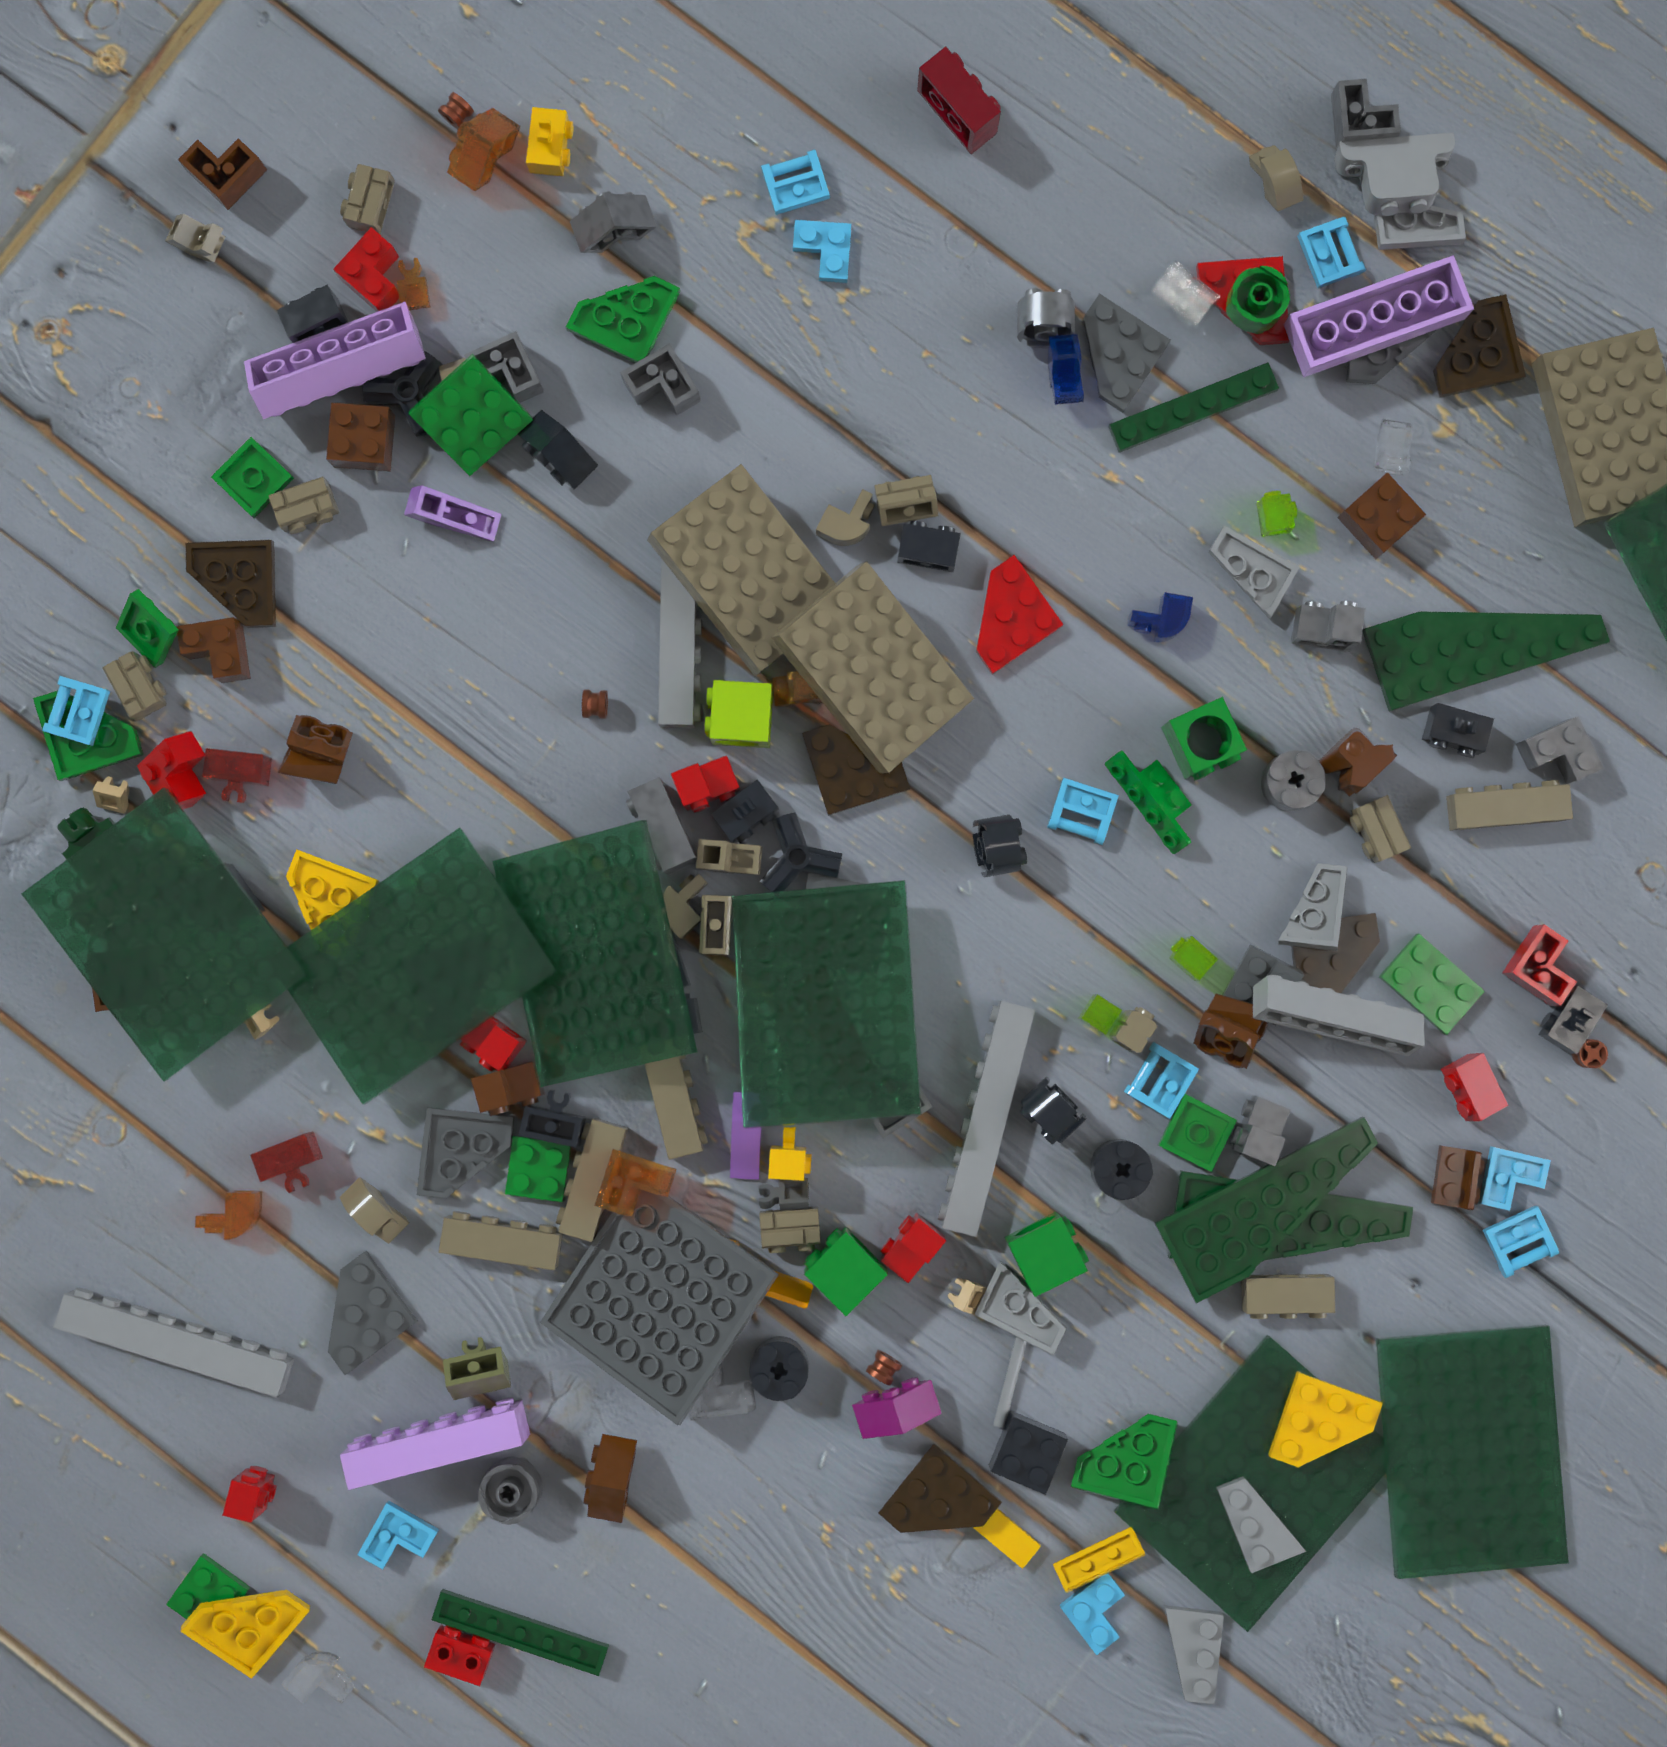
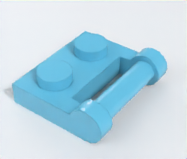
M815 149L808 151L805 156L772 166L769 163L761 166L775 215L830 199ZM809 166L812 169L810 172L777 182L774 180L776 176Z
M1341 217L1302 231L1297 236L1317 289L1348 277L1360 275L1366 271L1363 261H1359L1347 230L1349 224L1346 217ZM1330 233L1337 234L1349 266L1343 267Z
M59 676L57 684L60 686L48 723H44L42 731L93 746L110 691ZM71 689H74L76 693L65 727L61 728L59 726Z
M1063 778L1047 828L1053 830L1059 828L1093 839L1094 843L1103 845L1119 795ZM1065 809L1099 820V827L1097 829L1060 817L1062 810Z
M1152 1042L1149 1048L1151 1052L1131 1086L1128 1084L1124 1092L1170 1119L1199 1068ZM1162 1057L1168 1062L1147 1096L1141 1090Z
M1533 1206L1483 1229L1484 1235L1497 1260L1499 1270L1505 1278L1514 1275V1271L1546 1256L1551 1258L1559 1254L1558 1247L1538 1206ZM1541 1238V1246L1511 1260L1508 1259L1506 1254Z

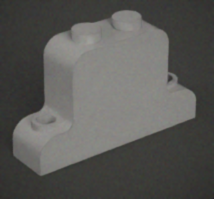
M1454 133L1340 141L1334 157L1335 168L1342 176L1358 177L1360 179L1364 205L1369 213L1384 216L1407 212L1413 214L1422 213L1431 208L1439 190L1437 170L1443 169L1448 165L1455 147Z

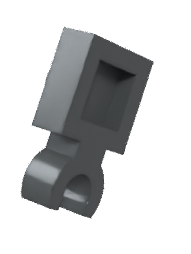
M804 1178V1181L779 1180V1187H773L770 1184L759 1185L760 1195H769L766 1198H759V1205L762 1209L771 1208L775 1204H779L780 1211L809 1209L808 1178Z

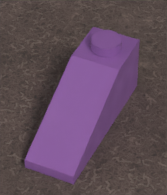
M423 485L411 488L404 512L405 516L424 523L492 542L495 539L501 518L500 513Z
M733 1092L730 1178L759 1180L764 1092Z

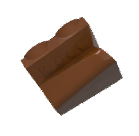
M296 715L286 742L289 748L285 753L278 773L337 784L353 732H350L341 725L322 723L312 716Z
M1353 728L1318 761L1321 763L1325 774L1341 772L1338 790L1344 791L1350 797L1366 787L1395 759L1397 754L1393 750V744L1374 746L1359 728Z
M1216 993L1201 1018L1193 1044L1205 1054L1222 1057L1225 1062L1233 1067L1247 1069L1255 1047L1264 1036L1269 1022L1253 1019V1004Z

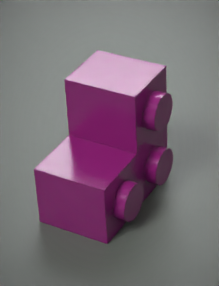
M914 1377L901 1382V1388H890L883 1391L882 1394H879L878 1390H873L861 1395L863 1400L853 1404L852 1407L862 1439L905 1434L942 1414L932 1381H919L918 1377Z

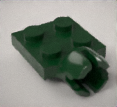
M84 807L70 813V817L62 819L57 826L59 832L68 841V848L62 855L88 886L140 854L110 817L103 822H99Z

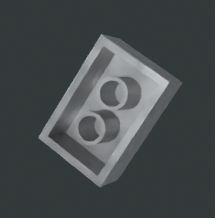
M658 777L627 791L630 799L626 800L627 806L635 819L639 817L642 823L641 826H638L640 835L644 843L647 845L651 843L654 852L649 854L655 868L658 871L663 870L664 873L669 875L695 863L697 855L662 779Z

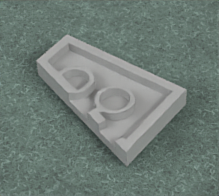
M1431 206L1430 209L1418 214L1407 212L1396 213L1391 216L1374 215L1378 250L1464 244L1466 240L1462 212Z
M1225 525L1209 550L1210 555L1269 619L1273 616L1299 570L1298 566Z
M1317 864L1303 891L1302 898L1296 909H1294L1285 931L1282 932L1278 940L1279 945L1338 951L1347 866Z
M1000 1261L975 1315L1054 1355L1067 1327L1037 1297H1034L1032 1292Z
M1244 1476L1216 1487L1251 1573L1306 1552Z
M1164 1605L1185 1701L1215 1704L1223 1613Z

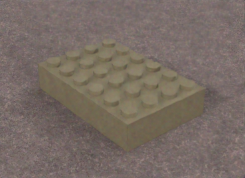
M1654 327L1541 354L1532 363L1574 528L1667 506V375Z
M742 464L653 530L647 539L755 677L784 655L771 637L835 584Z
M867 561L854 567L771 637L879 773H889L975 699Z

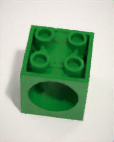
M1223 697L1173 718L1161 727L1184 779L1193 777L1194 781L1199 780L1214 772V766L1219 765L1220 769L1226 768L1241 760L1240 754L1247 750ZM1206 723L1218 731L1222 744L1219 748L1218 754L1220 755L1217 759L1205 760L1204 757L1196 756L1190 750L1187 739L1190 735L1191 730L1189 727L1191 724Z
M1057 1212L1004 1237L1034 1297L1088 1271L1085 1263L1089 1262V1259L1082 1245L1079 1242L1074 1243L1072 1236L1076 1235L1071 1222L1066 1216L1061 1217Z
M845 1226L842 1230L837 1227L825 1239L826 1246L821 1251L816 1248L805 1259L804 1275L846 1317L888 1275L887 1267Z

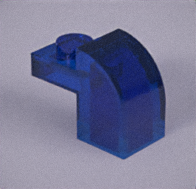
M1078 334L1049 337L1048 369L1050 388L1053 390L1055 405L1078 403L1084 400L1080 373L1082 356Z
M1165 592L1160 599L1158 614L1132 610L1128 617L1127 626L1134 627V631L1138 633L1150 634L1151 630L1155 631L1153 642L1169 641L1176 637L1187 625L1191 615L1193 597Z

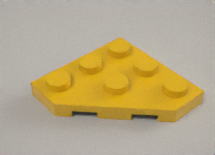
M296 849L286 878L297 897L304 919L312 931L315 944L320 952L349 961L379 880Z
M1297 1371L1268 1455L1276 1460L1300 1467L1373 1432L1383 1403Z
M287 1589L200 1603L182 1624L181 1632L252 1679L309 1613L310 1605Z

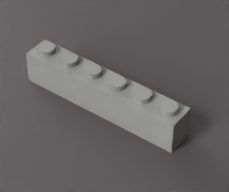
M662 558L658 725L660 728H695V721H700L701 715L700 704L695 703L696 692H701V675H696V664H701L702 656L701 646H696L697 635H702V618H697V607L700 606Z
M1267 975L1253 986V1019L1405 1056H1410L1425 1046L1424 1014L1413 1012L1410 1008H1397L1386 1005L1382 1001H1369L1361 999L1358 995L1337 993L1331 988H1317L1309 986L1306 982L1285 980L1278 975Z

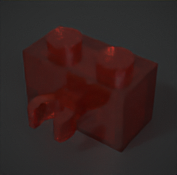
M206 748L202 777L214 781L228 782V785L222 790L221 797L223 801L229 802L231 792L236 791L238 793L237 802L244 803L246 792L243 789V784L269 787L272 758L263 754Z
M313 1131L250 1155L260 1182L286 1174L285 1189L288 1193L295 1191L293 1186L294 1179H299L303 1188L310 1184L309 1178L300 1171V1167L323 1159Z

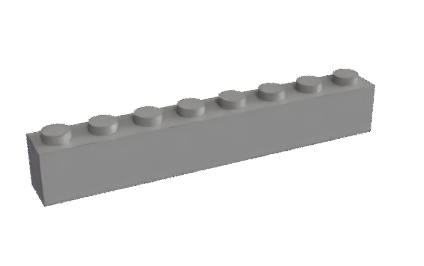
M999 1001L998 1006L993 1005L989 1022L994 1024L991 1034H985L982 1050L986 1051L984 1062L978 1061L974 1078L979 1079L977 1089H971L967 1106L972 1107L969 1119H963L960 1129V1135H964L962 1147L956 1146L952 1163L957 1164L955 1174H949L945 1191L950 1192L947 1204L941 1203L938 1220L942 1221L941 1226L944 1229L977 1237L1035 1009L1005 1001Z
M76 1288V1290L63 1295L53 1326L55 1329L276 1398L285 1391L294 1363V1358L287 1357L288 1353L286 1351L271 1348L268 1351L259 1348L260 1344L251 1340L239 1342L231 1339V1334L222 1331L210 1333L204 1331V1326L197 1323L187 1322L186 1325L176 1322L177 1318L168 1314H159V1316L149 1314V1309L142 1306L131 1305L130 1308L120 1305L121 1300L108 1296L101 1299L93 1296V1292L88 1289Z

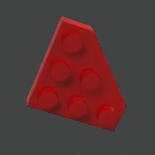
M1283 256L1197 263L1198 294L1206 301L1209 300L1221 310L1220 313L1231 321L1226 313V302L1237 277L1249 268L1252 269L1260 266L1272 267L1285 277ZM1256 297L1255 300H1256L1257 302H1260L1262 299L1259 298V297ZM1288 307L1280 320L1269 330L1261 334L1247 333L1259 345L1289 343L1290 340L1283 325L1288 318Z
M1015 555L991 570L976 653L992 675L1064 625Z

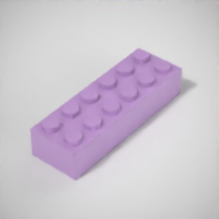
M1453 255L1291 313L1283 325L1302 375L1306 377L1465 320L1474 310V307Z
M402 302L244 361L249 393L263 419L271 416H280L285 411L298 406H306L319 398L333 396L346 388L360 386L373 378L387 376L400 368L414 366L426 359L417 326L406 302Z
M507 1398L496 1402V1406L486 1409L485 1405H479L468 1409V1413L457 1416L456 1412L440 1416V1420L430 1424L428 1419L414 1422L410 1428L400 1431V1427H393L382 1431V1435L372 1438L371 1434L354 1438V1442L347 1444L348 1448L340 1454L348 1490L522 1446L530 1435L523 1401L514 1402L513 1398Z

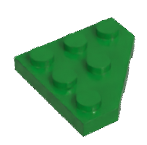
M656 276L643 279V282L631 286H622L605 292V295L579 301L566 325V330L637 363L650 354L681 290L679 287Z
M58 690L33 698L42 729L44 723H48ZM71 694L69 695L59 726L61 728L65 727L74 696ZM106 712L103 713L93 746L43 731L57 780L59 781L71 779L144 755L136 728Z
M1147 1414L1140 1418L1138 1422L1125 1430L1122 1429L1091 1451L1080 1455L1077 1458L1071 1487L1159 1510L1178 1422L1152 1414Z

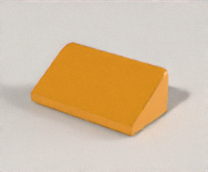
M775 1271L779 1275L765 1296L804 1309L807 1308L813 1284Z

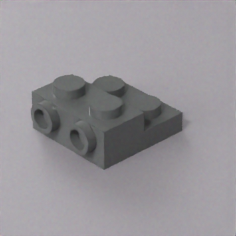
M1250 944L1222 995L1253 1004V986L1267 975H1278L1285 980L1293 982L1306 981L1302 980L1304 976L1302 970Z

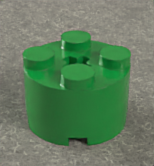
M1269 266L1249 268L1243 271L1237 277L1228 294L1226 302L1227 316L1230 317L1231 321L1238 328L1246 332L1261 334L1269 330L1280 320L1290 301L1286 278L1278 270ZM1256 297H1259L1262 300L1260 302H1257L1255 299Z

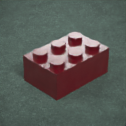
M945 46L919 67L917 91L972 155L997 134L1001 107L993 96L990 95L988 97L982 90L983 87L978 77L974 74L970 75L966 71L961 57L956 52L951 53Z

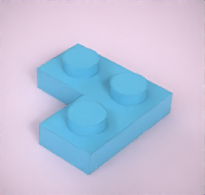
M795 220L793 251L821 253L819 281L847 283L852 224Z
M1490 1146L1478 1203L1510 1211L1516 1182L1545 1189L1551 1160Z
M388 1501L357 1555L382 1570L397 1544L423 1558L439 1529Z
M1109 1573L1085 1584L1060 1604V1608L1096 1655L1120 1638L1103 1614V1612L1125 1596Z

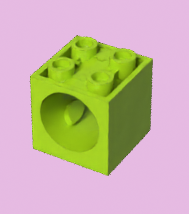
M713 680V688H707L706 702L708 709H711V717L706 716L705 718L706 737L710 738L713 745L770 748L773 707L772 684Z

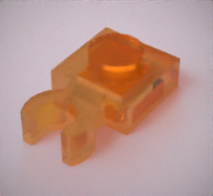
M414 258V268L411 270H406L403 260H399L398 268L405 277L403 280H397L400 303L406 302L409 311L431 308L427 279L425 276L418 277L422 271L418 258Z

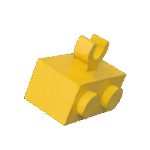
M532 107L526 164L530 173L564 176V167H569L570 149H567V141L573 137V121H569L566 110Z
M784 1127L783 1146H771L768 1179L804 1181L805 1174L811 1173L812 1154H806V1147L795 1146L796 1127Z

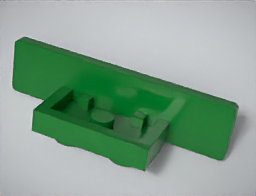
M1121 750L1105 762V766L1111 775L1117 780L1129 799L1139 809L1145 820L1151 825L1172 854H1176L1191 843V839L1175 818L1192 806V804L1158 760L1139 772L1124 751Z

